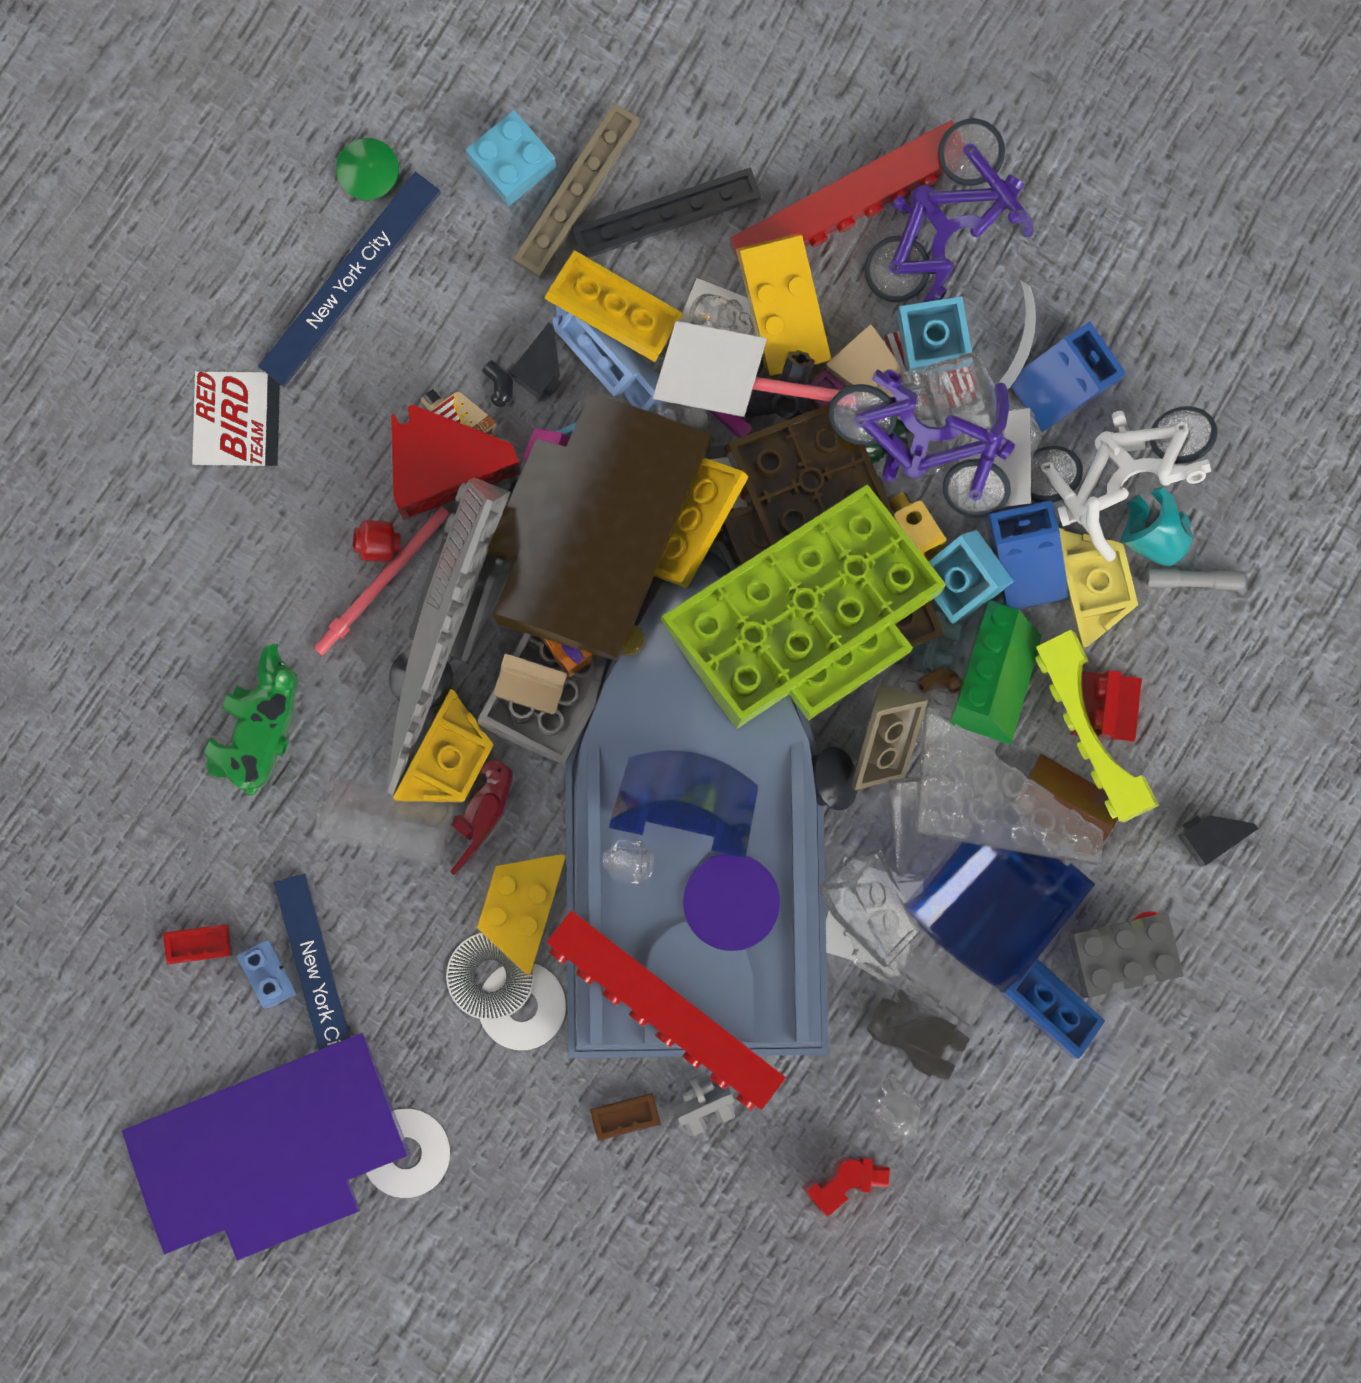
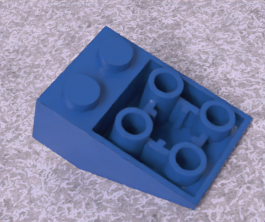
M1089 321L1024 367L1010 387L1025 409L1030 408V416L1043 433L1120 382L1126 372L1091 321Z
M1052 500L989 514L985 522L992 551L1014 581L1002 591L1005 606L1020 610L1069 599L1060 531Z

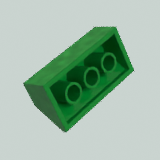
M988 600L977 627L949 722L950 725L1009 745L1013 741L1035 663V657L1037 656L1038 650L1036 647L1040 645L1042 635L1020 610Z

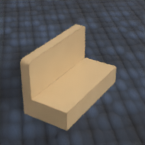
M505 654L501 664V672L494 689V696L554 715L566 683L567 673Z

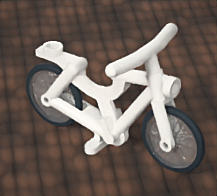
M1177 407L1162 414L1154 422L1151 429L1129 431L1124 412H1114L1112 419L1116 433L1105 431L1096 438L1097 454L1077 496L1074 491L1078 488L1083 477V465L1079 457L1073 451L1061 446L1039 448L1030 453L1031 500L1038 503L1061 500L1065 505L1058 508L1062 526L1076 521L1082 524L1090 534L1093 545L1106 561H1113L1116 553L1104 538L1099 523V511L1125 500L1129 492L1126 488L1122 487L1124 482L1130 476L1140 472L1155 473L1159 477L1160 483L1164 486L1184 479L1192 484L1203 481L1206 477L1205 473L1211 472L1208 459L1186 466L1179 465L1194 462L1205 456L1213 448L1218 431L1217 425L1209 413L1197 407ZM1152 449L1161 459L1142 458L1134 460L1128 452ZM1110 457L1119 469L1112 475L1107 484V494L1099 498L1091 497Z

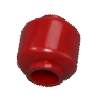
M364 520L359 528H354L353 552L358 553L361 560L389 562L393 557L394 551L399 552L401 536L400 533L395 532L391 522Z

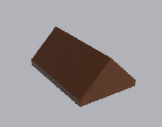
M1043 754L1039 755L1009 810L1090 857H1094L1114 829L1118 817L1114 819L1111 817L1105 805V801L1109 799L1105 790L1098 789L1093 783Z

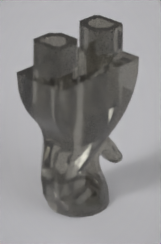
M902 989L897 993L901 1001L900 1003L889 998H882L866 1026L870 1035L882 1044L902 1049L908 1056L912 1066L919 1072L929 1077L933 1075L936 1078L948 1081L955 1069V1065L941 1058L946 1047H949L962 1054L970 1039L957 1030L956 1025L936 1016L918 1017L898 1026L890 1027L887 1025L888 1017L906 1016L911 1010V1001Z

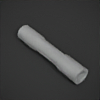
M1148 568L1146 585L1147 587L1164 588L1181 586L1243 590L1245 586L1244 571L1215 570L1207 572Z

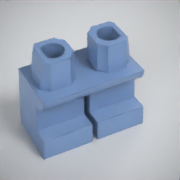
M270 940L263 941L236 956L263 1008L270 1009L298 994L285 968H279L283 964Z

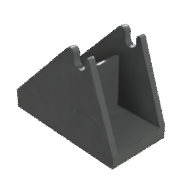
M448 532L442 536L440 548L433 556L408 636L410 640H414L423 604L449 534ZM488 551L449 655L450 657L469 664L514 561L492 555Z

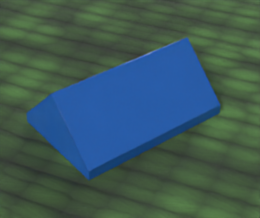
M1034 955L1000 991L1005 998L1074 1059H1079L1105 1022L1098 1013Z

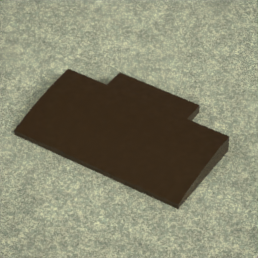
M590 393L566 447L536 439L488 546L490 554L515 561L493 611L497 625L619 661L710 445L711 435L658 414Z
M837 403L835 416L839 425L849 434L861 437L848 405ZM830 404L728 442L724 447L731 466L742 470L748 476L742 488V493L748 506L730 512L722 525L739 566L867 484L895 519L865 445L848 442L835 432L829 420ZM930 601L895 624L913 648L944 635Z

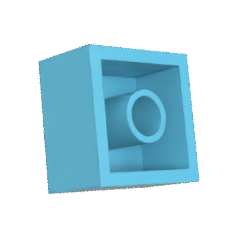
M515 110L466 149L468 161L508 207L556 168L553 154Z
M962 296L899 306L896 317L907 376L970 366L973 354Z
M977 530L960 535L928 561L946 583L941 594L934 599L952 624L969 618L988 603V600L993 599L1014 582Z

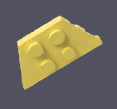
M1059 528L1069 600L1079 641L1084 649L1138 606V601L1123 543L1106 540L1116 553L1113 561H1106L1093 545L1090 535H1080Z

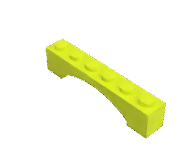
M1069 630L1037 646L1036 648L1040 655L1036 656L1035 659L1043 674L1048 672L1053 681V684L1049 685L1051 693L1056 702L1062 701L1067 712L1063 714L1064 720L1070 731L1076 730L1081 741L1077 743L1078 749L1084 760H1091L1095 769L1091 772V776L1097 788H1104L1109 798L1105 801V805L1113 819L1118 817L1119 821L1126 822L1159 806L1145 776L1134 777L1123 769L1106 751L1091 725L1082 689L1083 664L1089 662L1076 633Z

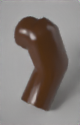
M941 666L916 680V685L924 694L936 686L948 690L951 694H956L959 692L962 679L959 678L955 671Z

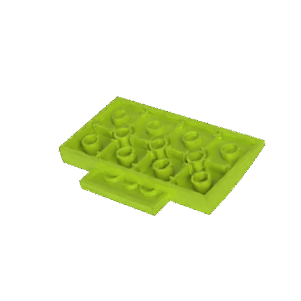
M867 484L661 617V620L698 677L736 729L788 695L809 721L911 652L913 647L895 624L940 595L946 583Z

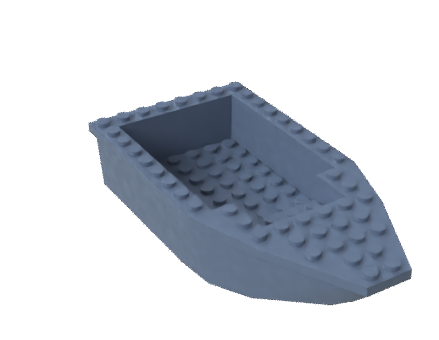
M713 542L688 588L654 576L619 661L606 659L594 710L576 741L566 764L567 915L571 910L758 1056L828 1055L824 806H820L816 801L812 757L820 753L809 722L799 707L793 704L791 697L788 695L736 729L698 677L661 620L664 614L737 568L724 542ZM741 854L755 859L768 869L778 886L780 911L773 929L762 941L744 950L725 951L709 946L694 934L684 914L683 896L690 876L703 862L718 855ZM567 960L568 1058L682 1057L685 1050L676 1043L671 1048L655 1036L659 1031L649 1022L645 1027L640 1025L628 1015L632 1010L622 1001L616 1006L602 995V992L605 990L603 986L595 980L589 985L575 974L578 967Z

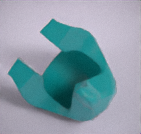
M1164 487L1154 488L1151 494L1162 506L1160 516L1151 526L1145 529V522L1149 515V505L1139 494L1132 497L1126 503L1130 508V514L1120 541L1133 551L1157 564L1171 566L1183 559L1191 547L1193 541L1191 522L1184 511L1178 512L1177 504L1172 494Z

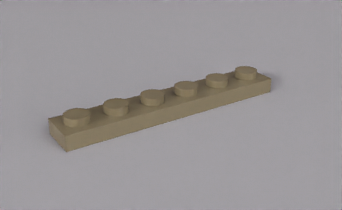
M613 103L513 258L514 263L535 276L542 277L640 125V118Z

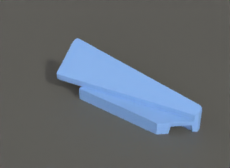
M556 306V316L553 317L555 332L614 397L624 393L631 406L652 412L665 402L653 399L660 375L633 349Z

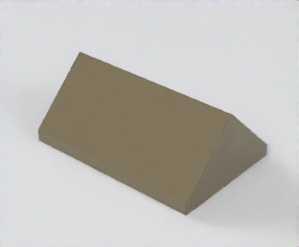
M882 684L879 685L851 785L854 790L905 778L928 703L926 697Z

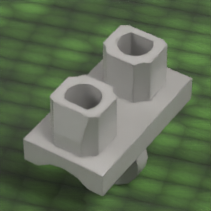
M696 1077L690 1079L693 1089L682 1093L684 1102L673 1106L681 1126L685 1125L692 1136L698 1135L707 1129L703 1119L705 1115L715 1112L719 1123H724L735 1117L732 1105L735 1101L728 1086L725 1090L720 1086L714 1088L711 1081L699 1086Z

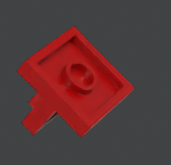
M1111 670L1104 674L1083 671V698L1089 720L1097 737L1100 739L1135 742L1142 678L1121 676L1122 672ZM1076 730L1070 731V735L1079 736Z

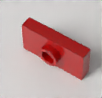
M229 924L163 932L166 965L232 956Z

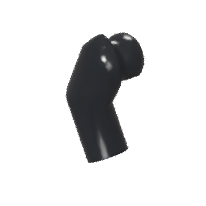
M490 360L484 366L482 372L494 382V393L491 395V402L497 407H504L513 397V380L498 364Z

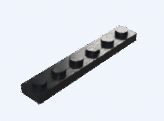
M750 167L573 227L572 230L580 253L590 258L761 200V194Z

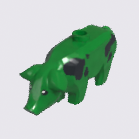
M278 644L266 646L262 650L257 668L259 682L257 687L253 690H244L236 685L233 694L228 693L222 709L238 718L232 733V746L219 744L211 738L205 750V755L208 757L207 771L216 777H227L232 784L243 790L247 795L256 794L258 788L265 785L273 771L278 756L282 757L285 754L289 744V739L285 737L293 717L294 695L298 678L297 674L280 657Z

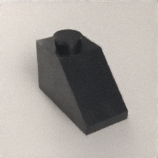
M549 322L510 370L511 378L541 401L546 395L551 397L561 384V381L558 380L560 378L555 330L554 326Z
M1196 815L1182 825L1185 830L1178 837L1198 865L1202 867L1208 865L1258 830V827L1255 823L1211 815L1200 818Z

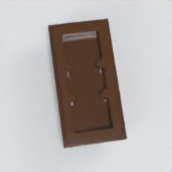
M653 1092L590 1109L598 1141L661 1125Z

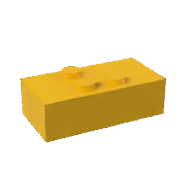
M796 233L736 249L756 334L758 337L767 338L762 354L765 372L769 376L782 373L789 351L795 352L800 350L809 353V356L815 360L814 365L830 361L831 355L803 236Z

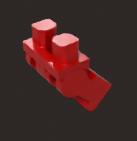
M858 1156V1159L843 1157L834 1164L833 1173L821 1183L817 1184L815 1181L810 1180L802 1189L821 1213L828 1217L848 1200L845 1193L850 1189L855 1188L860 1192L870 1193L871 1186L888 1187L890 1167L874 1165L873 1159L869 1157Z

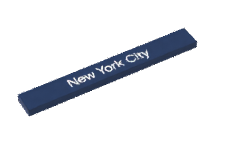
M415 171L258 367L281 386L285 387L441 194L440 190Z
M304 873L276 881L274 886L318 1049L321 1050L350 1038L309 883Z

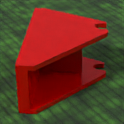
M416 405L408 406L407 410L410 420L406 424L399 423L394 414L391 415L393 497L403 521L456 500L461 484H467L468 480L472 478L495 485L521 474L519 461L512 443Z

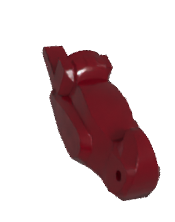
M494 760L484 764L481 774L486 775L487 784L472 797L464 815H457L453 818L451 826L469 840L472 839V842L451 869L450 873L452 875H457L472 858L504 815L513 781V772L502 762Z

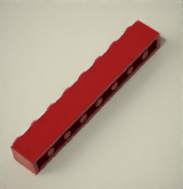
M950 120L730 237V248L737 260L736 249L796 233L803 236L805 247L809 245L812 248L817 247L828 240L827 235L837 230L839 233H843L856 225L855 221L865 215L867 218H871L879 214L883 210L882 206L891 201L894 202L898 196L907 199L911 195L910 191L923 185L930 187L939 180L938 176L944 174L939 162L938 150L943 135L954 125L953 121ZM958 130L951 135L945 147V161L953 174L966 166L965 162L968 159L963 152L966 144Z
M572 910L546 942L552 947L548 953L562 964H565L567 960L571 961L578 967L575 974L589 985L594 980L605 988L602 995L616 1006L622 1001L632 1010L628 1015L640 1025L645 1027L649 1022L659 1031L655 1036L670 1048L676 1043L685 1050L682 1057L697 1069L703 1064L712 1071L709 1078L724 1090L728 1085L739 1093L735 1099L752 1111L755 1106L762 1110L785 1081L786 1077Z

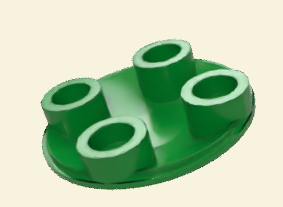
M362 138L351 142L341 151L336 163V175L340 185L348 194L358 198L360 201L366 202L379 198L391 190L399 178V165L395 153L387 144L373 138Z

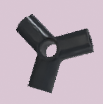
M800 350L795 352L789 351L779 381L807 385L815 360L809 356V353ZM752 389L745 417L777 414L780 417L791 419L819 407L810 398Z

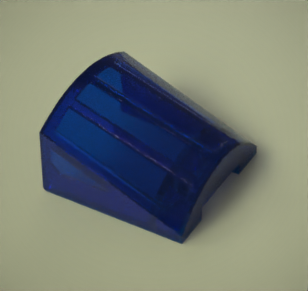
M673 750L638 754L628 757L609 828L643 835L646 822L714 837L711 851L745 858L759 786L734 767L706 755Z
M997 799L908 899L904 906L917 923L945 951L974 974L999 990H1003L1024 977L1092 890L1095 883L1072 863L1066 866L1020 825L1022 821L1020 817Z

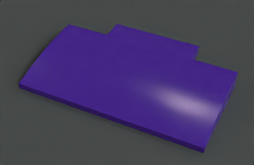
M364 1033L122 1130L145 1204L164 1255L225 1230L235 1258L238 1261L360 1211L349 1182L350 1179L411 1154Z

